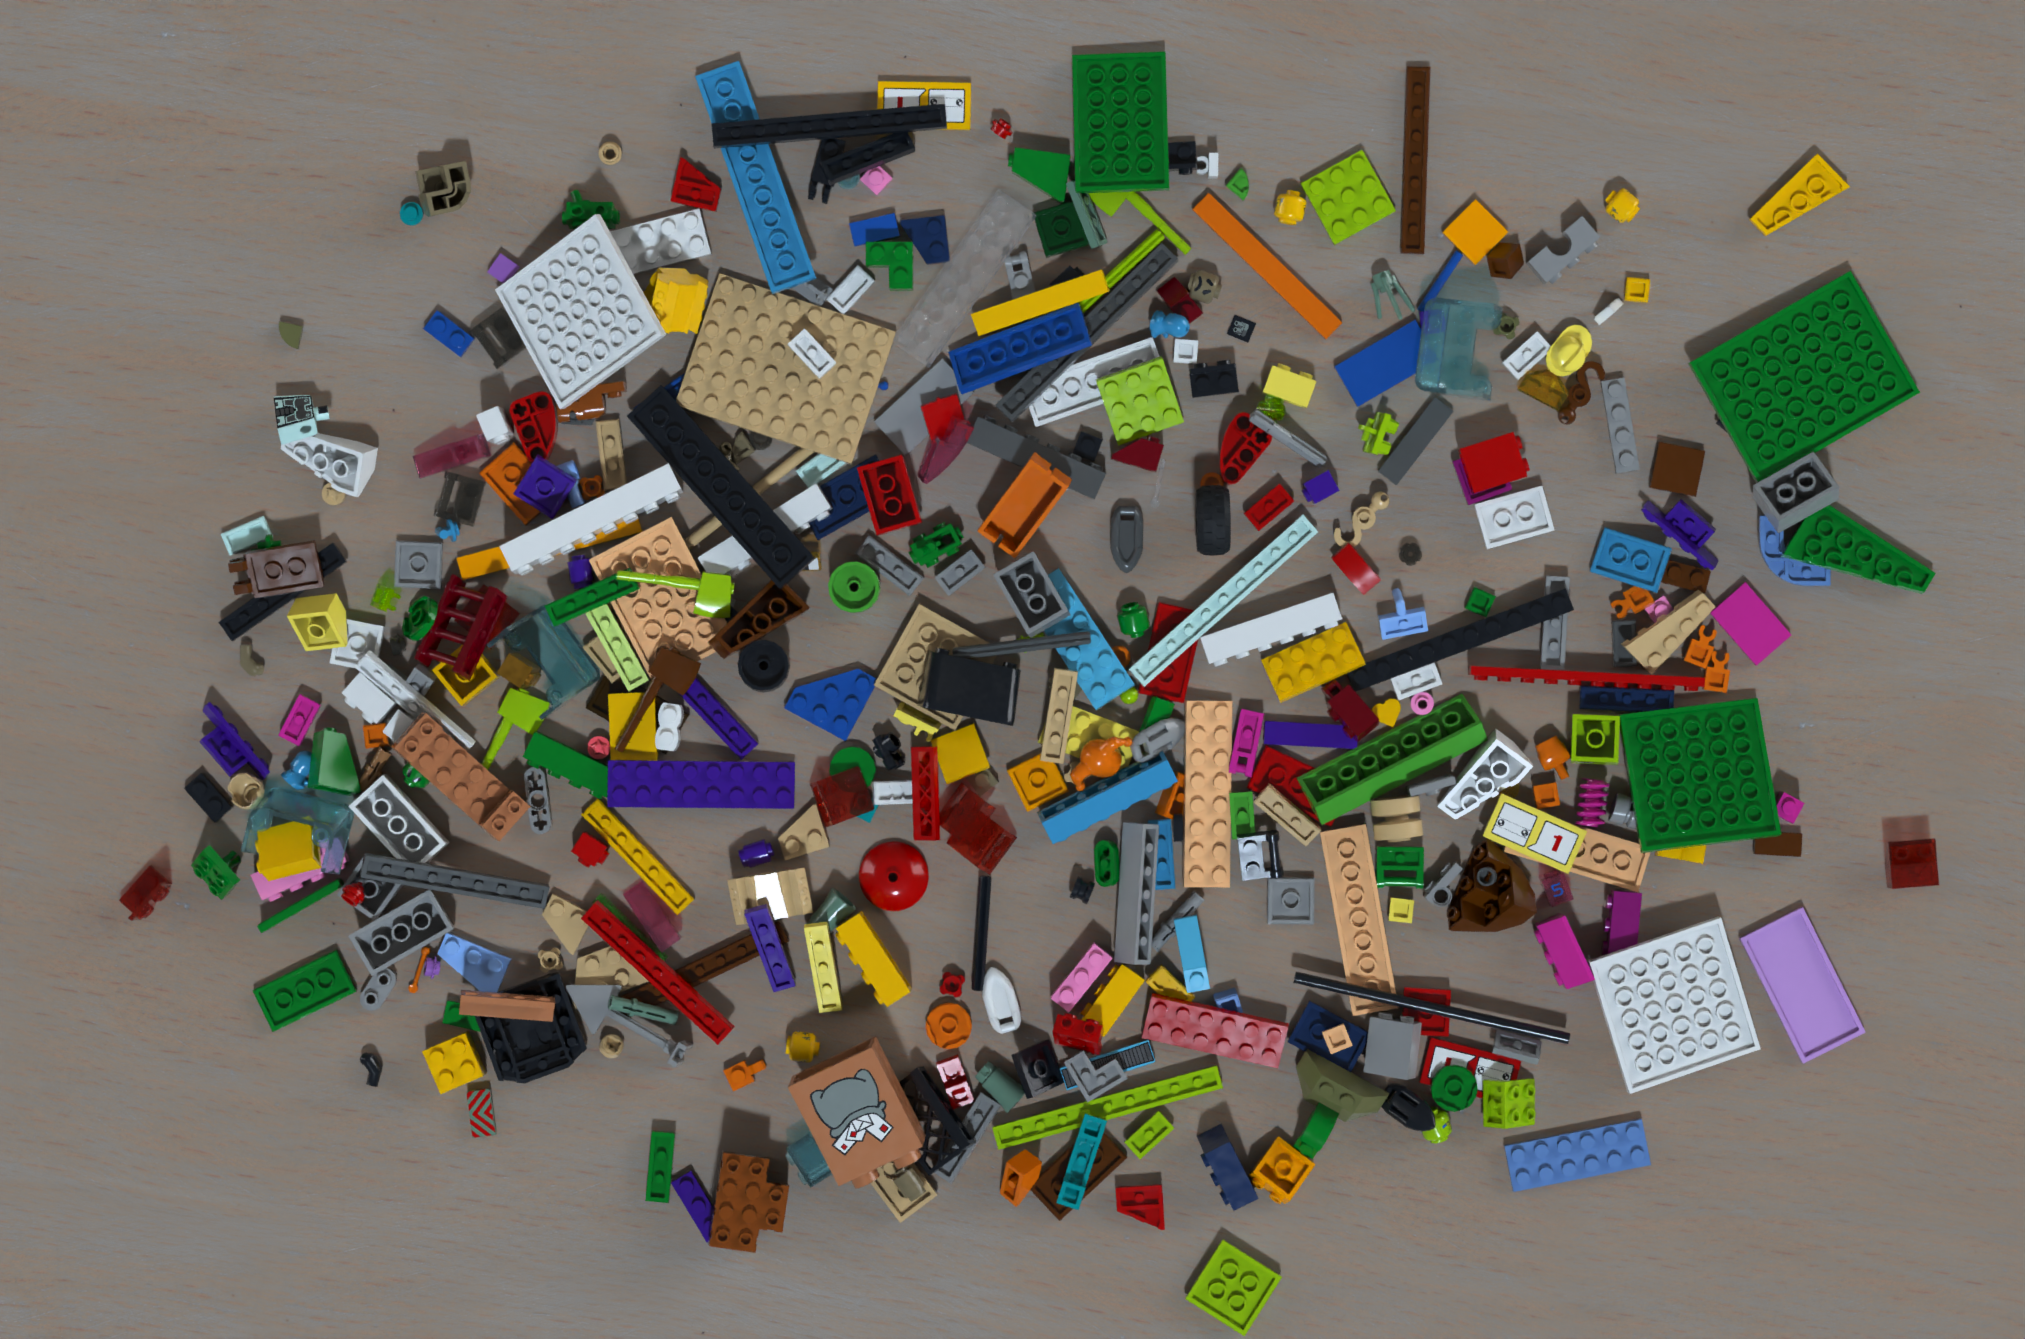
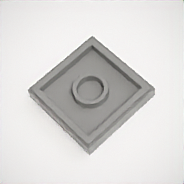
M396 540L394 587L441 589L443 543Z
M1269 877L1267 924L1314 925L1315 878Z

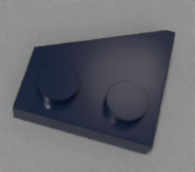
M945 215L900 220L901 226L927 265L950 262Z

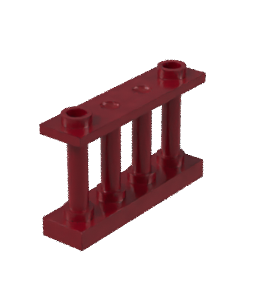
M452 574L438 604L434 624L423 637L414 659L426 667L430 666L432 659L452 665L454 673L470 681L508 596L492 586H489L486 594L465 588L466 583L458 576ZM461 596L482 603L476 615L455 609ZM451 617L472 623L467 636L446 630ZM442 638L463 645L458 657L436 651Z

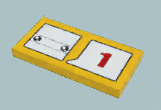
M878 81L877 109L945 104L947 129L938 130H970L971 83Z

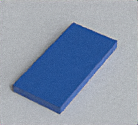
M1414 320L1339 363L1334 368L1354 403L1359 407L1438 361V358L1425 335H1422L1418 323Z

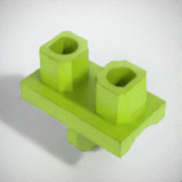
M1376 412L1374 419L1368 418L1366 426L1359 424L1357 429L1364 431L1361 440L1366 441L1363 452L1375 455L1389 454L1391 443L1383 440L1386 432L1395 434L1399 423L1391 418L1392 415Z

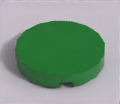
M422 596L410 606L408 610L410 615L408 618L405 617L402 625L405 637L412 641H418L429 632L438 611V605L434 599Z
M851 746L840 750L834 755L830 763L829 772L831 780L837 788L844 792L856 793L863 791L871 785L875 778L876 766L869 752L862 748Z
M1453 1064L1444 1066L1436 1072L1432 1078L1430 1089L1437 1105L1444 1110L1456 1112L1469 1107L1473 1103L1478 1087L1476 1079L1468 1069Z

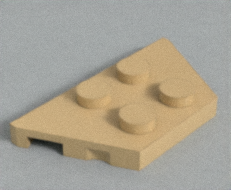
M611 946L577 958L575 985H621L622 989L620 992L648 982L644 976ZM573 1002V1009H577L575 1003Z

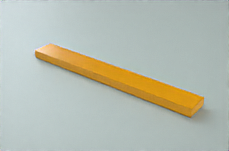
M637 519L629 524L623 521L616 525L617 530L606 535L601 532L595 535L597 538L595 541L586 545L582 542L575 545V550L641 533L643 531L640 520ZM500 547L456 558L462 580L510 568Z

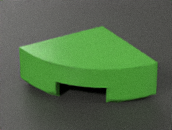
M1240 168L1227 183L1226 187L1244 201L1248 194L1249 181L1244 170Z

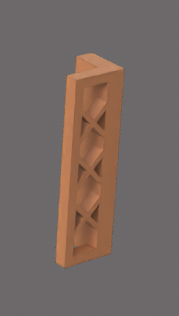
M461 990L459 1015L553 1022L555 997Z

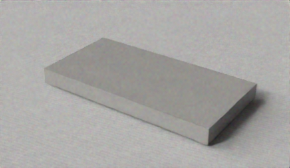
M942 358L874 422L907 456L929 435L920 405L934 401L936 397L942 398L957 393L961 406L974 392L970 391L961 394L954 370Z

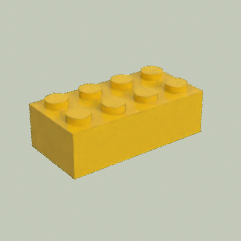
M862 910L836 927L838 932H836L835 936L842 946L846 944L849 948V958L854 965L859 964L863 971L860 974L867 985L872 984L875 988L873 994L880 1005L884 1003L888 1007L911 992L912 987Z

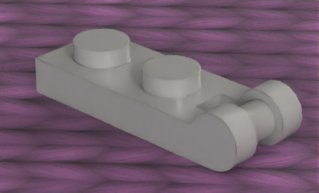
M1026 250L1020 251L1018 255H1003L1013 299L1035 292ZM1021 263L1023 270L1014 272L1013 265Z

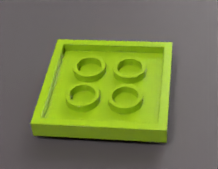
M1363 150L1300 184L1334 245L1396 211Z
M1162 356L1095 379L1118 446L1184 422Z
M1222 1239L1185 1299L1245 1336L1282 1276Z

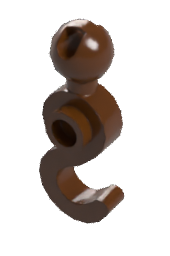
M1588 361L1577 370L1576 379L1579 384L1569 388L1567 392L1569 404L1558 412V419L1562 424H1572L1576 419L1575 410L1577 407L1585 406L1590 401L1591 392L1589 384L1584 377L1585 371L1593 369L1596 371L1599 380L1605 378V371L1599 363ZM1563 417L1567 419L1566 423L1562 422Z

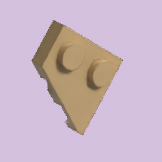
M552 894L542 916L569 953L574 955L589 927L581 919L587 911L556 894Z

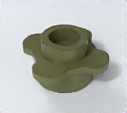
M1500 313L1497 316V325L1493 327L1494 334L1504 335L1507 339L1514 338V331L1520 323L1519 319L1507 316L1505 313Z

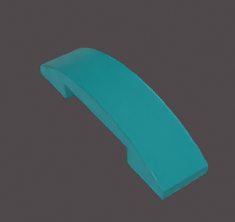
M1088 1114L1084 1115L1056 1203L1079 1210L1107 1120Z

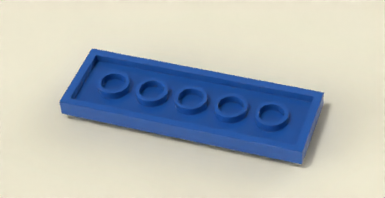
M1075 303L954 349L948 353L961 394H965L1092 346L1081 306L1079 303Z

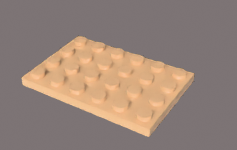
M672 517L589 559L599 581L616 574L618 570L623 571L630 567L632 572L699 579L702 576ZM637 582L640 587L639 590L611 602L651 680L654 676L648 671L662 646L668 649L672 646L679 650L680 654L699 661L716 652L707 642L727 624L725 618H711L693 613L698 590Z

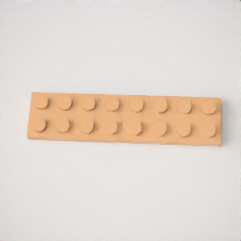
M1185 700L1182 887L1230 888L1231 816L1229 793H1231L1232 773H1229V766L1232 756L1233 701Z
M1366 824L1321 831L1320 838L1346 983L1396 994ZM1349 996L1352 1016L1399 1008L1390 1004Z

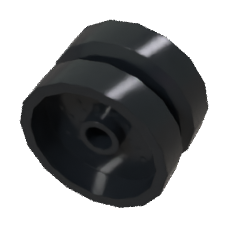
M768 640L754 641L741 652L738 660L739 675L743 682L752 690L762 693L771 692L781 687L788 678L790 670L789 659L783 648L775 642ZM763 661L768 663L766 670L759 668V664Z

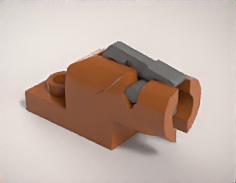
M626 382L598 384L565 409H560L556 403L559 423L564 425H593L596 418L606 414L604 395H608V398L622 397L621 393L627 392Z

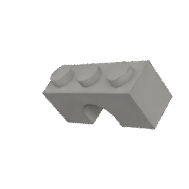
M1583 216L1562 232L1569 243V249L1565 255H1555L1546 246L1526 263L1543 284H1546L1548 281L1553 284L1562 276L1560 271L1567 266L1571 269L1580 261L1578 256L1583 251L1588 254L1598 246L1596 240L1600 236Z

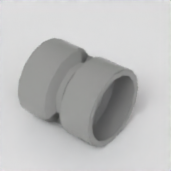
M1617 793L1610 808L1608 821L1619 825L1626 823L1627 827L1637 830L1631 798Z

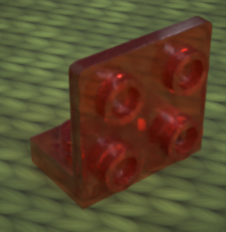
M858 766L810 783L825 827L874 810V805Z
M973 806L951 835L947 844L977 868L990 875L1017 837Z
M152 865L149 866L119 899L132 912L128 918L131 921L146 919L154 911L153 905L158 901H162L170 893L168 888L172 883Z

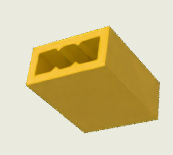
M310 817L257 830L258 840L255 841V847L259 853V860L256 862L257 869L268 881L321 868L319 829Z

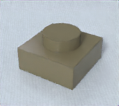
M989 769L966 778L979 796H982L998 783Z

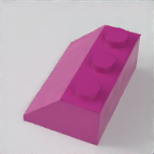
M1558 913L1535 924L1537 930L1533 931L1538 943H1543L1547 950L1543 954L1548 964L1554 965L1556 972L1553 975L1559 986L1563 985L1565 989H1570L1595 980L1565 915Z

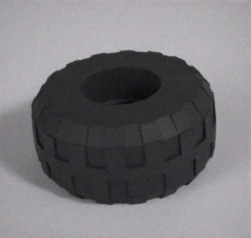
M1221 485L1202 486L1196 490L1197 551L1203 555H1224L1230 551L1231 545L1229 489Z

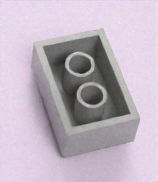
M1812 452L1753 485V499L1775 530L1780 533L1839 500V486L1816 454Z
M1034 551L993 574L1030 638L1071 615Z

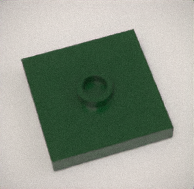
M1073 201L1033 213L1046 258L1090 245Z

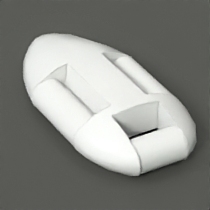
M990 967L985 973L982 991L990 1024L1000 1034L1017 1030L1021 1023V1012L1014 987L1003 972L997 968ZM1012 1016L1013 1021L1000 1025V1019Z

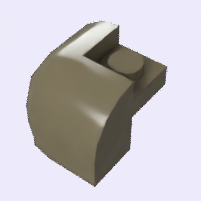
M466 161L415 171L420 192L418 196L426 216L456 211L467 202L471 193V183Z

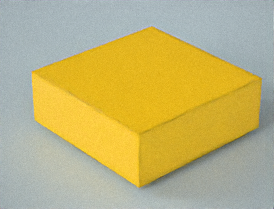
M1626 277L1624 301L1648 303L1650 279Z

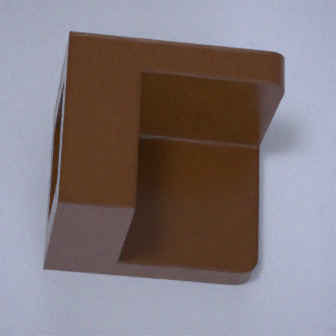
M1504 242L1497 244L1487 256L1491 277L1506 279L1514 277L1524 265L1520 244Z

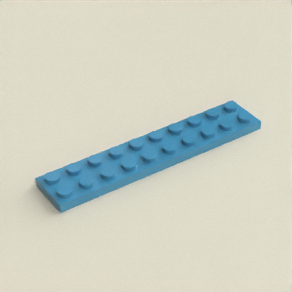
M739 61L695 76L711 123L760 119ZM769 144L721 148L771 293L775 294L816 279Z

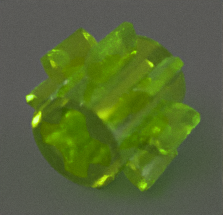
M1265 396V401H1260L1256 410H1259L1275 422L1282 420L1286 411L1284 404L1281 403L1282 399L1272 396Z

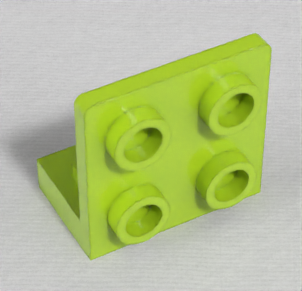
M1534 1078L1510 1081L1483 1080V1127L1508 1129L1535 1124Z

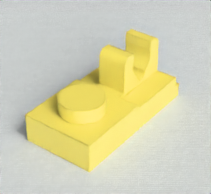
M903 701L900 702L893 715L903 724L916 726L914 732L916 736L919 735L920 731H926L928 733L926 741L928 742L931 741L934 733H937L942 725L941 722Z

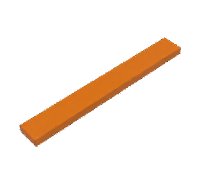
M1210 193L1192 209L1325 340L1342 324L1311 291Z

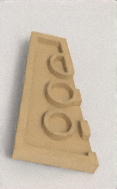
M1697 590L1674 606V610L1669 614L1661 615L1656 619V623L1649 628L1644 627L1637 632L1638 635L1630 641L1627 639L1621 645L1652 675L1716 606L1701 591Z

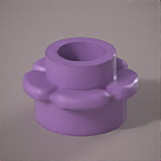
M436 956L433 958L426 957L424 964V976H430V979H433L434 975H439L440 961H437Z

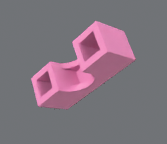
M1094 942L1081 957L1071 973L1052 993L1051 999L1069 1013L1113 959L1112 955Z

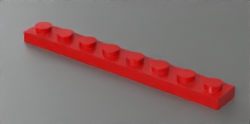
M597 900L581 919L717 1045L735 1027L600 901Z

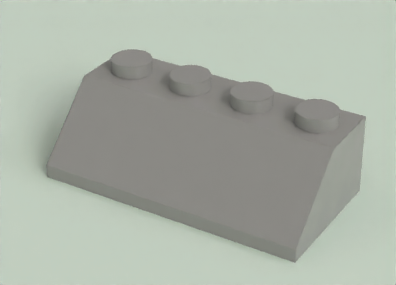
M429 889L348 935L369 973L373 976L450 932L455 927L432 890Z

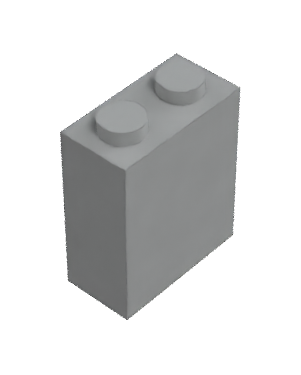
M1379 1012L1378 1015L1370 1017L1364 1072L1404 1080L1416 1078L1422 1022H1416L1414 1017L1400 1016V1019L1393 1018V1014L1387 1012Z

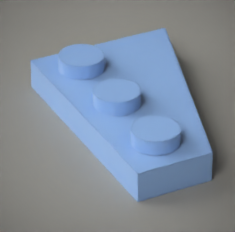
M449 932L445 934L437 953L473 986L483 992L497 993L511 962L509 957Z

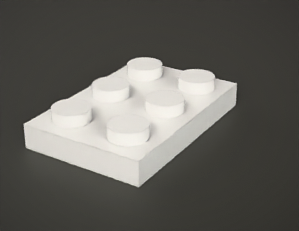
M1543 486L1474 504L1486 549L1554 531Z

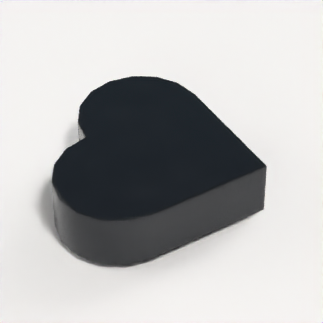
M1174 813L1173 821L1174 842H1182L1183 815Z

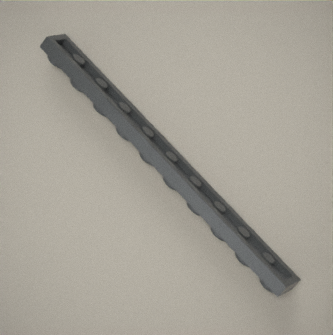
M1162 243L1084 318L1092 345L1178 262V258ZM1091 346L1034 367L996 404V407L1013 423Z

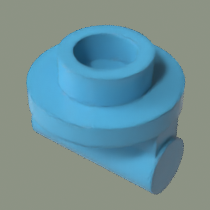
M451 519L446 520V527L439 526L435 529L436 535L442 539L450 536L452 542L456 541V536L460 535L457 523L452 522Z

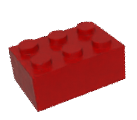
M903 455L857 467L877 536L922 523Z

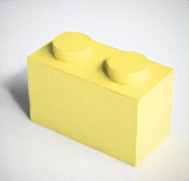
M1278 363L1277 367L1272 365L1262 393L1306 409L1317 382L1312 380L1313 375L1302 371L1299 372V375L1290 372V367Z

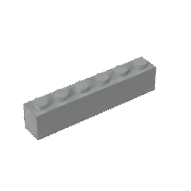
M1123 822L1114 962L1133 965L1151 964L1159 837L1158 824Z

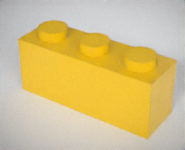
M1121 963L1120 966L1116 964L1107 975L1110 977L1107 984L1101 983L1094 993L1097 998L1092 1004L1088 1002L1080 1013L1083 1015L1081 1020L1093 1019L1103 1026V1037H1105L1145 981V978L1124 963Z

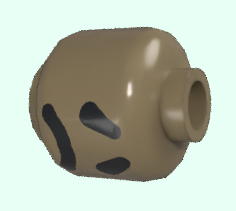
M1198 270L1196 274H1191L1186 290L1189 292L1191 299L1209 304L1213 297L1218 299L1222 285L1218 284L1219 277L1217 275Z

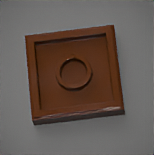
M1658 442L1649 488L1696 497L1705 451Z

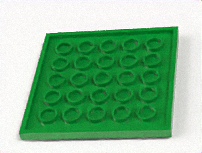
M1758 698L1619 715L1620 731L1641 853L1781 835Z

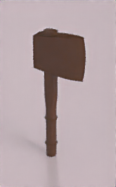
M662 646L648 671L654 677L615 747L616 750L624 752L662 684H666L683 696L694 682L701 663L680 654V651L672 646L669 649Z

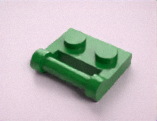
M1377 846V888H1383L1384 886H1415L1416 889H1423L1424 847ZM1384 870L1416 871V877H1384Z

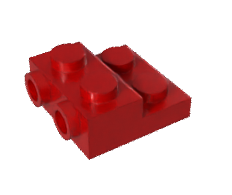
M1064 1013V1015L1057 1014L1052 1031L1055 1044L1080 1051L1084 1050L1085 1052L1100 1056L1102 1049L1101 1039L1104 1031L1103 1026L1098 1021L1093 1019L1079 1020L1077 1016L1069 1013Z

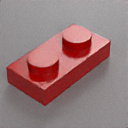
M1279 483L1248 509L1244 515L1259 532L1290 506L1294 500Z

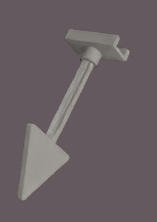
M621 985L566 986L569 995L592 1034L597 1032L605 1016H608L663 1048V1051L670 1055L667 1063L674 1067L684 1062L682 1057L686 1050L693 1046V1043L686 1039L679 1043L671 1039L667 1040L623 1013L609 1010V998L611 995L618 996L622 989Z

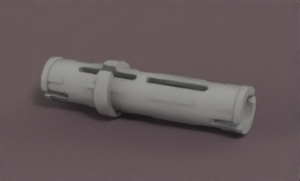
M1193 891L1165 923L1162 922L1160 924L1161 928L1152 937V947L1159 952L1171 937L1174 938L1176 936L1174 919L1191 916L1205 900Z

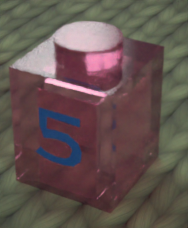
M1553 870L1543 874L1544 879L1539 881L1550 907H1555L1574 899L1563 872L1557 873V870Z

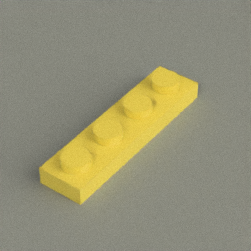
M828 921L805 924L804 932L819 1013L842 1011L843 1004Z

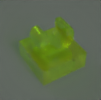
M378 583L370 605L385 612L387 609L395 611L396 607L390 605V601L394 597L400 599L401 596L395 593V590Z

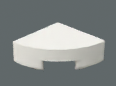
M1616 298L1598 313L1594 320L1600 325L1624 303L1619 298Z

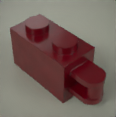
M1333 679L1321 688L1324 695L1329 699L1327 702L1328 715L1335 722L1338 720L1344 726L1342 730L1348 738H1354L1358 742L1379 725V718L1349 684L1343 688ZM1337 689L1339 693L1333 696L1331 693Z

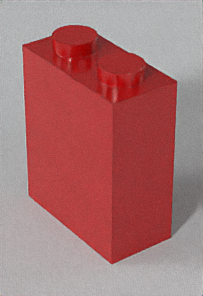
M1514 432L1458 449L1472 494L1528 476L1527 472L1530 469L1527 459L1521 457L1520 449H1523L1519 435L1515 436Z

